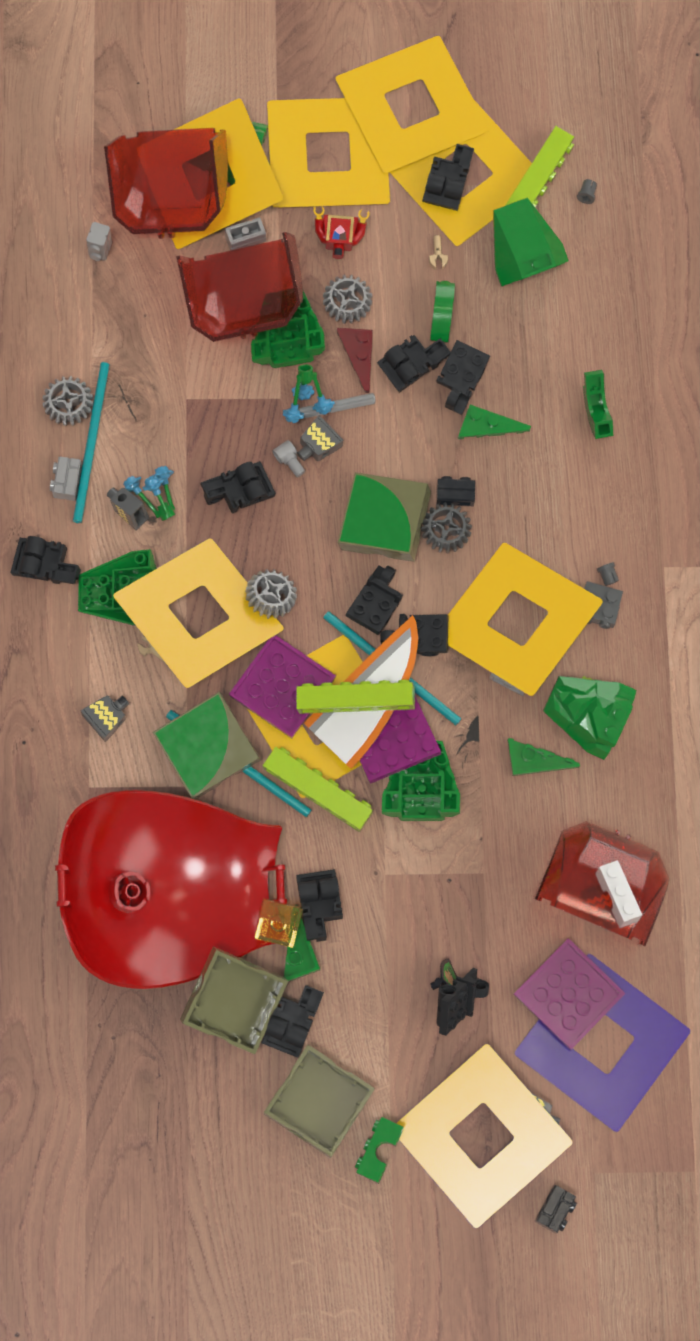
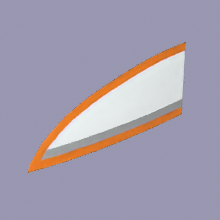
M412 615L390 635L344 682L359 684L361 681H369L371 684H376L382 680L390 681V683H398L399 680H409L415 665L418 648V631L414 616ZM394 710L313 713L304 724L352 769L377 739Z

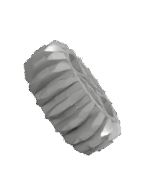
M344 274L342 279L337 276L335 278L336 282L331 280L329 282L330 286H326V292L323 293V298H325L323 305H326V312L330 311L329 316H336V322L341 318L343 324L346 320H349L352 324L354 318L359 322L360 316L365 318L366 312L370 311L369 306L372 305V293H369V286L365 287L366 282H360L359 277L353 279L352 274L349 278H346ZM355 291H357L361 295L363 301H360L359 298L355 296ZM333 297L337 298V301L341 303L340 308L334 303Z
M62 376V381L59 382L58 379H55V385L49 383L50 389L44 390L46 395L42 397L43 401H45L43 402V408H46L45 413L47 415L50 414L51 420L56 418L57 424L63 421L64 426L67 425V422H70L73 426L75 420L80 423V417L86 419V413H91L90 407L93 406V401H91L93 395L90 394L91 390L89 387H86L85 382L80 383L79 378L73 381L72 376L69 377V380ZM69 389L75 390L80 394L78 395V393H71ZM63 390V393H62L60 396L56 397V399H54V397H55L60 391ZM80 403H82L77 410L73 411V408L75 406L80 405ZM55 407H58V409L63 408L67 411V413L61 412L57 410Z
M266 569L264 573L259 571L257 575L254 574L251 580L248 581L245 590L249 607L254 606L253 611H259L260 616L266 614L267 619L270 618V615H273L276 619L278 615L283 617L285 613H289L291 608L294 607L297 598L296 587H293V581H288L289 575L283 577L282 571L277 574L275 569L272 570V573ZM261 586L262 592L258 594L257 588ZM284 593L285 600L281 601V594Z

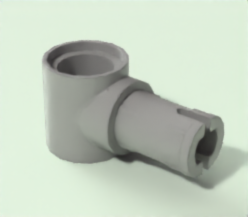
M289 440L272 450L278 462L288 465L297 478L305 473V469L296 459L297 451Z

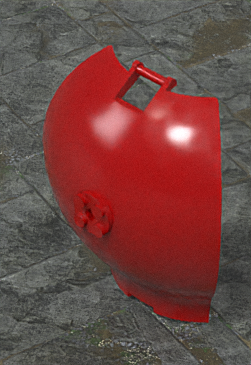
M116 791L85 801L72 812L66 822L60 844L58 865H55L58 884V901H56V905L60 907L63 927L75 957L89 973L109 984L132 989H150L178 985L198 979L213 946L241 958L258 948L287 942L288 937L282 926L277 905L287 904L283 872L285 865L275 866L282 827L250 821L192 798L156 791ZM276 871L277 899L269 900L268 872Z

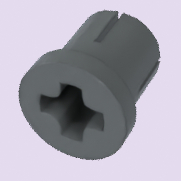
M590 179L584 180L581 190L577 194V199L584 204H592L595 201L594 194L597 183L595 181L592 182Z
M614 562L597 568V572L601 574L605 586L619 581L614 568Z

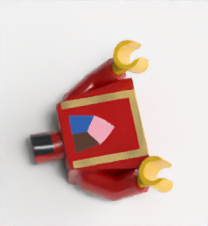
M321 205V213H316V207L314 206L313 212L316 215L315 233L321 243L325 244L327 250H333V258L342 259L344 251H351L352 247L358 245L364 237L367 225L365 221L370 216L369 210L367 217L361 215V209L358 213L359 217L324 215L323 218L324 207Z

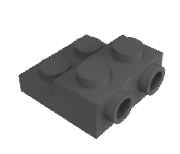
M587 581L584 589L603 601L587 624H599V627L604 629L613 628L616 623L623 591Z

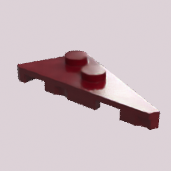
M337 328V335L343 343V348L349 356V361L354 371H356L361 387L365 393H369L373 330Z

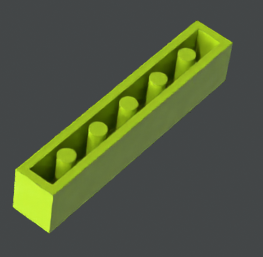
M555 126L506 205L528 197L536 208L539 202L537 198L539 195L543 196L548 188L545 185L548 181H553L556 175L554 171L557 167L561 168L565 161L564 155L566 153L569 154L573 149V135Z
M382 680L376 684H371L369 681H361L359 684L341 682L340 685L322 683L321 686L305 683L297 687V710L299 714L415 709V687L413 682L409 680H399L398 683Z
M275 747L263 764L265 771L358 832L362 830L373 813V810L370 809L372 806L364 800L361 802L356 800L352 792L347 789L345 791L338 788L339 784L332 779L327 781L322 777L323 774L315 768L309 769L306 767L307 764L300 758L295 760L289 756L291 753L283 747L280 749Z

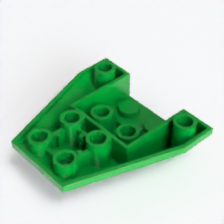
M528 197L493 210L494 263L500 286L522 280L569 261L563 243Z
M152 550L131 551L81 573L78 582V612L135 626L113 595L157 569Z

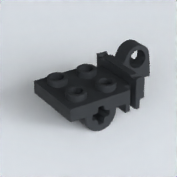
M456 144L452 161L434 156L422 202L458 211L474 148Z
M411 335L409 336L410 343L405 339L404 343L400 346L395 345L384 354V357L377 362L399 393L429 371L428 365L434 370L442 360L451 354L441 338L425 349L416 336Z
M456 340L451 354L440 373L441 376H438L436 382L451 389L445 407L462 415L472 396V391L469 389L475 390L485 371L490 355Z
M260 461L254 464L252 462L243 463L234 471H227L226 475L223 472L220 476L200 483L208 505L215 504L225 498L232 514L237 512L239 506L242 509L276 495Z
M28 536L27 538L19 537L10 573L14 576L45 581L50 579L54 584H75L81 569L78 565L64 563L67 551L65 544H61V542L56 544L54 541L46 542V540L40 537Z
M378 565L345 616L379 635L381 630L387 625L403 594L388 586L396 570L388 565L386 568Z
M399 614V627L408 620L405 614ZM413 615L418 631L417 654L431 657L437 656L439 653H447L448 615ZM381 631V644L395 631Z
M335 869L296 875L307 941H326L327 936L324 922L343 919Z
M472 968L463 978L457 976L456 980H453V985L445 984L439 987L436 1021L437 1026H439V1034L447 1036L451 1030L456 1028L461 1020H464L466 1015L473 1016L474 998L488 996L489 983L477 978L476 968Z
M305 985L299 1003L281 997L279 1003L282 1006H277L274 1010L261 1043L299 1058L313 1022L308 1017L309 1015L315 1017L324 992Z

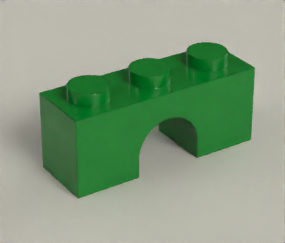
M381 1117L380 1121L376 1120L372 1131H374L372 1139H367L363 1148L366 1152L363 1158H358L355 1165L356 1173L379 1184L387 1164L377 1159L376 1151L382 1144H390L396 1147L404 1127Z

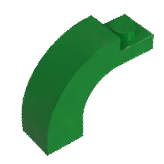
M449 281L436 282L430 340L437 341L440 338L443 342L449 341L455 283H450Z
M602 370L584 372L583 394L591 431L595 439L614 436L613 419L608 411L605 398L604 372Z

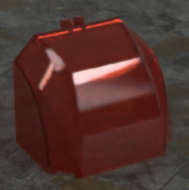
M211 127L137 132L135 137L126 138V135L118 136L104 146L112 216L130 233H157L158 238L163 239L165 233H168L170 238H174L176 232L205 231L221 212L225 203L228 177L226 130L222 129L220 132H215V128Z
M283 232V239L204 256L205 260L194 261V258L176 256L191 327L215 342L238 336L241 339H246L247 334L255 337L257 332L287 326L303 301L302 276L295 235Z
M588 821L561 831L532 900L542 901V898L551 901L550 905L630 940L635 937L639 939L637 945L646 946L670 880L659 852L630 840V835L623 837L619 835L620 831L618 830L613 833ZM617 860L642 913L638 922L619 928L613 915L611 897L607 891L603 892L595 874L600 866Z

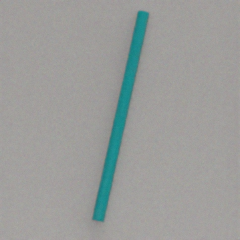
M106 362L100 363L73 515L74 523H82L110 366Z
M330 611L324 615L323 619L370 656L376 650ZM410 677L409 681L413 682L415 693L457 726L462 718Z
M171 709L167 713L166 718L172 721L180 715ZM250 766L242 771L306 818L312 811V809Z

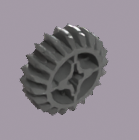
M446 502L443 504V508L439 504L436 505V510L432 507L430 508V513H426V519L422 522L424 526L421 527V531L424 532L422 537L428 538L426 544L433 543L432 549L439 547V553L442 552L443 548L446 549V553H449L450 548L454 552L457 551V546L463 548V543H468L469 539L467 537L471 536L469 530L472 529V525L468 524L471 519L466 517L467 512L460 513L461 507L459 506L457 509H454V504L447 507ZM440 516H446L444 520L434 521ZM452 517L460 523L461 528L453 523ZM445 525L449 526L448 530H444ZM432 528L440 533L441 539L433 533ZM459 535L453 540H446L449 536Z

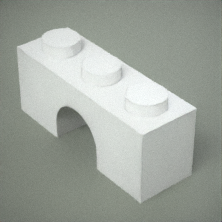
M618 860L600 866L595 874L603 892L607 891L613 903L612 912L619 928L638 922L642 913Z

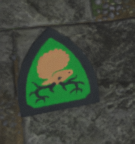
M449 958L444 959L440 964L441 977L436 978L434 982L430 983L433 990L445 984L453 985V980H456L457 975Z

